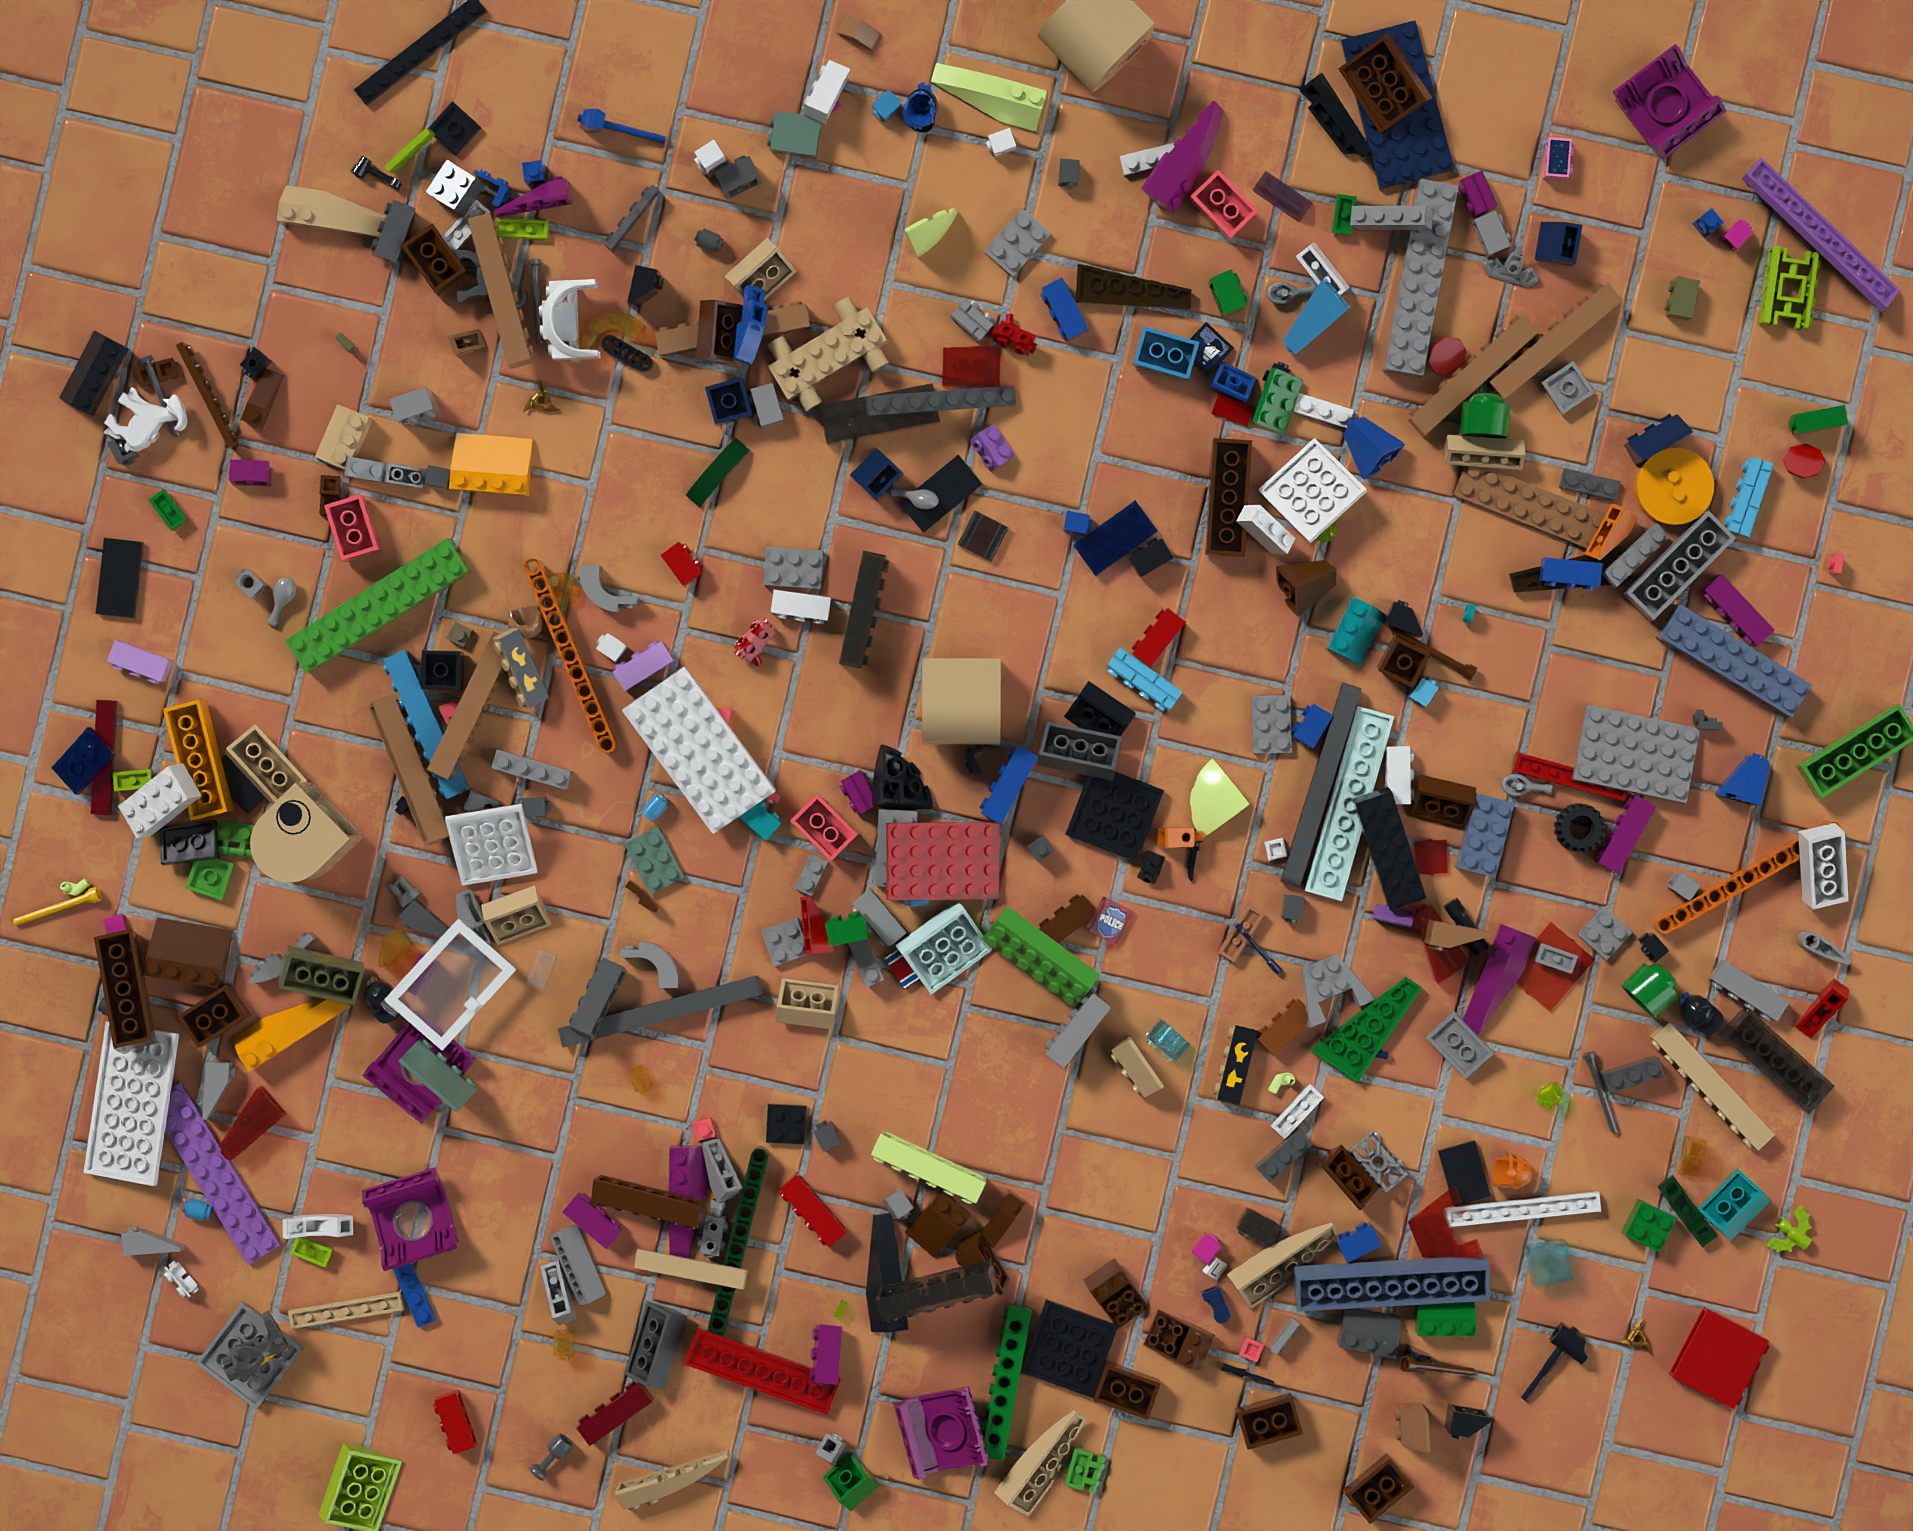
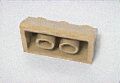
M766 238L728 272L725 277L743 298L744 288L747 285L764 290L765 301L797 271L781 251Z
M337 404L315 457L345 470L347 457L357 458L373 419Z
M535 885L481 905L484 922L497 945L551 926L543 900Z
M782 978L776 1022L833 1029L839 985Z
M1130 1036L1111 1048L1113 1052L1110 1054L1116 1064L1121 1063L1124 1068L1121 1070L1127 1080L1132 1079L1135 1084L1132 1087L1138 1096L1142 1094L1145 1098L1164 1087Z

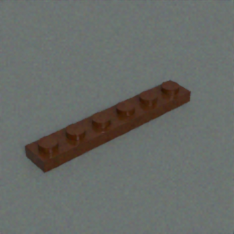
M184 342L177 344L176 347L227 447L232 450L239 446L237 443L239 438L234 430L231 431L228 425L230 420L226 413H222L219 407L222 405L218 397L213 396L211 392L213 387L210 381L205 379L202 374L204 372L203 367L199 362L196 363L193 357L195 352L192 346Z

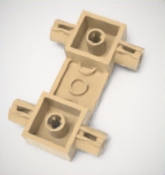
M850 297L840 300L833 306L842 322L798 349L792 351L784 336L775 339L767 345L776 362L768 366L788 401L798 397L806 412L813 410L823 403L814 387L820 384L821 380L849 363L864 358L872 373L889 363L880 347L888 342L868 307L858 312ZM858 331L866 332L863 339L856 337ZM793 370L800 371L798 373L799 377L796 379L794 376L790 377Z

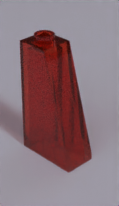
M1423 904L1416 909L1417 913L1414 914V919L1433 979L1439 984L1468 965L1470 961L1459 945L1451 948L1443 947L1442 951L1432 949L1428 943L1424 942L1428 921H1443L1431 904Z
M263 1085L255 1090L219 1145L220 1153L227 1160L230 1159L232 1161L287 1115Z

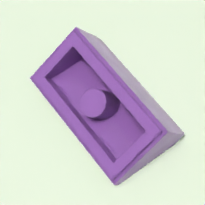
M1375 904L1372 916L1374 919L1409 927L1412 926V911L1400 908L1389 910L1386 905Z

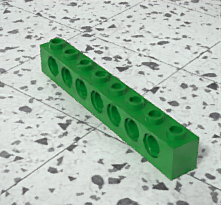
M1009 1303L1008 1308H1004L1003 1319H1006L1005 1327L1001 1326L999 1338H1002L1001 1346L997 1345L996 1357H999L998 1364H994L992 1375L995 1376V1381L990 1383L989 1394L992 1397L991 1402H987L985 1413H988L987 1421L984 1420L982 1425V1432H985L983 1442L989 1459L1004 1461L1032 1307ZM1018 1321L1021 1325L1018 1329H1012L1010 1323ZM1012 1339L1017 1342V1345L1014 1348H1009L1006 1342ZM1007 1358L1012 1359L1014 1362L1010 1367L1003 1365V1361ZM1003 1377L1010 1380V1383L1006 1386L999 1383V1380ZM1003 1396L1006 1398V1402L998 1404L996 1398ZM995 1415H1000L1003 1420L1000 1423H995L992 1418ZM997 1434L999 1440L992 1442L989 1440V1436Z

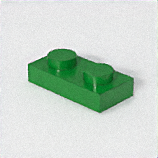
M1337 194L1332 226L1333 234L1351 236L1352 206L1356 205V196Z
M162 489L149 499V502L171 531H174L188 520L166 489Z

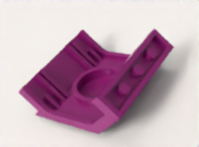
M1676 44L1613 91L1616 98L1615 102L1646 143L1663 159L1726 112L1721 98L1717 95L1713 97L1686 63L1680 48Z
M969 1386L922 1394L894 1403L913 1478L921 1480L926 1478V1475L940 1470L967 1465L978 1467L988 1465V1453L983 1442V1434L979 1427L978 1416L974 1408Z

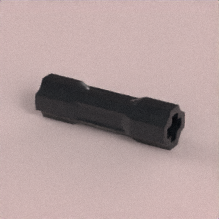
M1458 898L1451 900L1443 906L1456 925L1476 928ZM1484 938L1467 943L1474 955L1481 953L1489 947Z

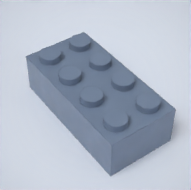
M1476 793L1475 805L1463 833L1455 864L1456 868L1496 877L1515 803Z

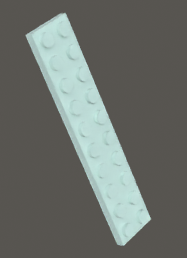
M1356 706L1304 891L1342 901L1362 832L1352 799L1373 792L1394 716Z

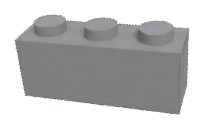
M871 888L852 903L854 905L852 908L854 912L860 911L861 914H866L868 929L871 932L875 930L879 935L877 940L882 946L887 945L890 947L907 933Z

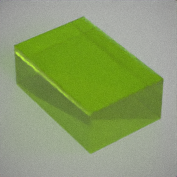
M841 1299L833 1317L840 1318L847 1305L846 1301Z

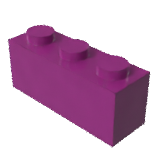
M579 1192L562 1212L605 1249L609 1247L623 1230L620 1227L622 1224L617 1219L608 1217L606 1215L607 1211L601 1206L596 1207L591 1202V1198L585 1193L581 1194Z
M819 1324L816 1325V1329H813L812 1340H815L810 1355L811 1360H813V1367H810L809 1379H812L811 1384L838 1385L842 1326Z

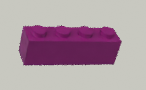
M1723 574L1717 575L1701 590L1704 593L1703 598L1709 604L1713 603L1717 607V613L1723 618L1726 617L1731 622L1729 623L1731 628L1736 632L1739 631L1744 636L1742 639L1749 646H1759L1775 631Z
M1633 795L1632 798L1628 797L1624 804L1625 810L1623 814L1617 816L1614 822L1616 824L1614 830L1608 832L1605 837L1606 844L1603 848L1600 847L1595 856L1597 858L1596 863L1616 874L1620 873L1656 809V806L1636 795Z

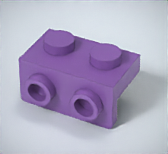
M995 424L981 431L970 440L974 450L977 451L983 460V464L990 472L1015 457Z

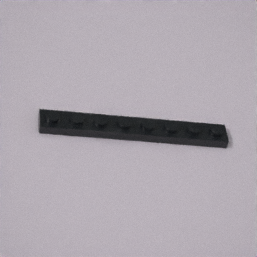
M467 0L356 87L354 91L364 104L368 106L487 12L479 0Z

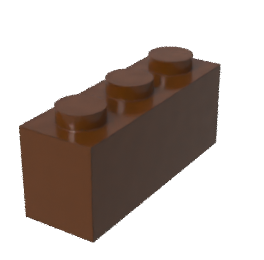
M1076 894L1069 900L1070 904L1067 907L1061 906L1053 912L1055 914L1050 920L1046 918L1039 923V930L1059 944L1097 914L1083 894L1081 896Z

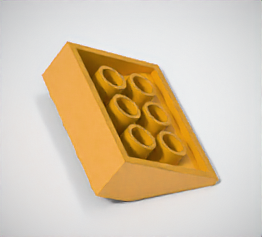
M456 433L449 489L454 491L529 496L533 439Z

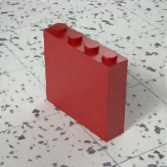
M1704 1306L1669 1375L1735 1409L1736 1405L1738 1406L1742 1401L1744 1389L1750 1386L1751 1376L1753 1372L1758 1370L1762 1355H1765L1769 1349V1340Z

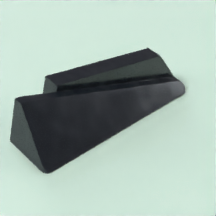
M1323 73L1310 80L1300 89V92L1313 103L1308 109L1343 154L1349 155L1353 153L1364 158L1372 152L1367 141Z

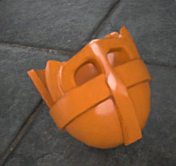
M1505 1151L1509 1156L1508 1159H1495L1492 1172L1494 1187L1518 1189L1526 1186L1531 1181L1533 1174H1535L1534 1166L1523 1159L1522 1156Z

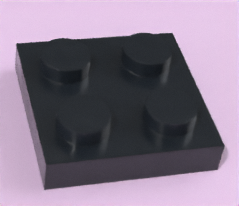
M768 1103L766 1143L805 1144L806 1105Z

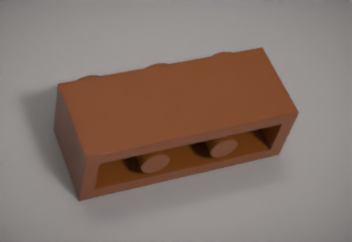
M1300 999L1289 1001L1285 1006L1287 1009L1282 1014L1278 1012L1271 1019L1273 1022L1268 1027L1264 1025L1257 1032L1259 1035L1256 1038L1273 1056L1307 1025L1308 1014L1305 1005Z

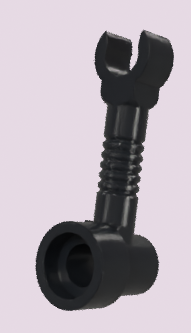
M361 156L357 164H354L350 170L351 173L361 179H364L366 174L370 173L396 190H399L402 185L400 180L371 166L372 161L364 156Z

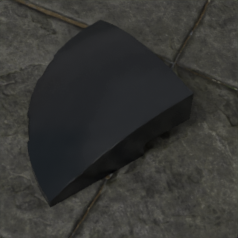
M883 744L880 745L873 777L872 805L893 809H932L933 803L929 787L923 784L920 778L921 772L913 762L908 763L901 757L902 753Z

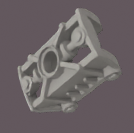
M1369 1131L1348 1152L1379 1188L1387 1193L1408 1173L1403 1167L1404 1162L1396 1158L1380 1140L1379 1133ZM1368 1137L1376 1145V1152L1374 1149L1370 1150L1368 1148L1366 1140ZM1358 1147L1361 1150H1365L1367 1152L1366 1156L1369 1159L1361 1158L1354 1149ZM1376 1157H1381L1384 1160L1383 1165L1379 1168L1373 1165V1160ZM1388 1166H1394L1402 1176L1398 1177L1389 1172L1391 1169ZM1380 1172L1383 1176L1387 1175L1389 1177V1187L1381 1181Z

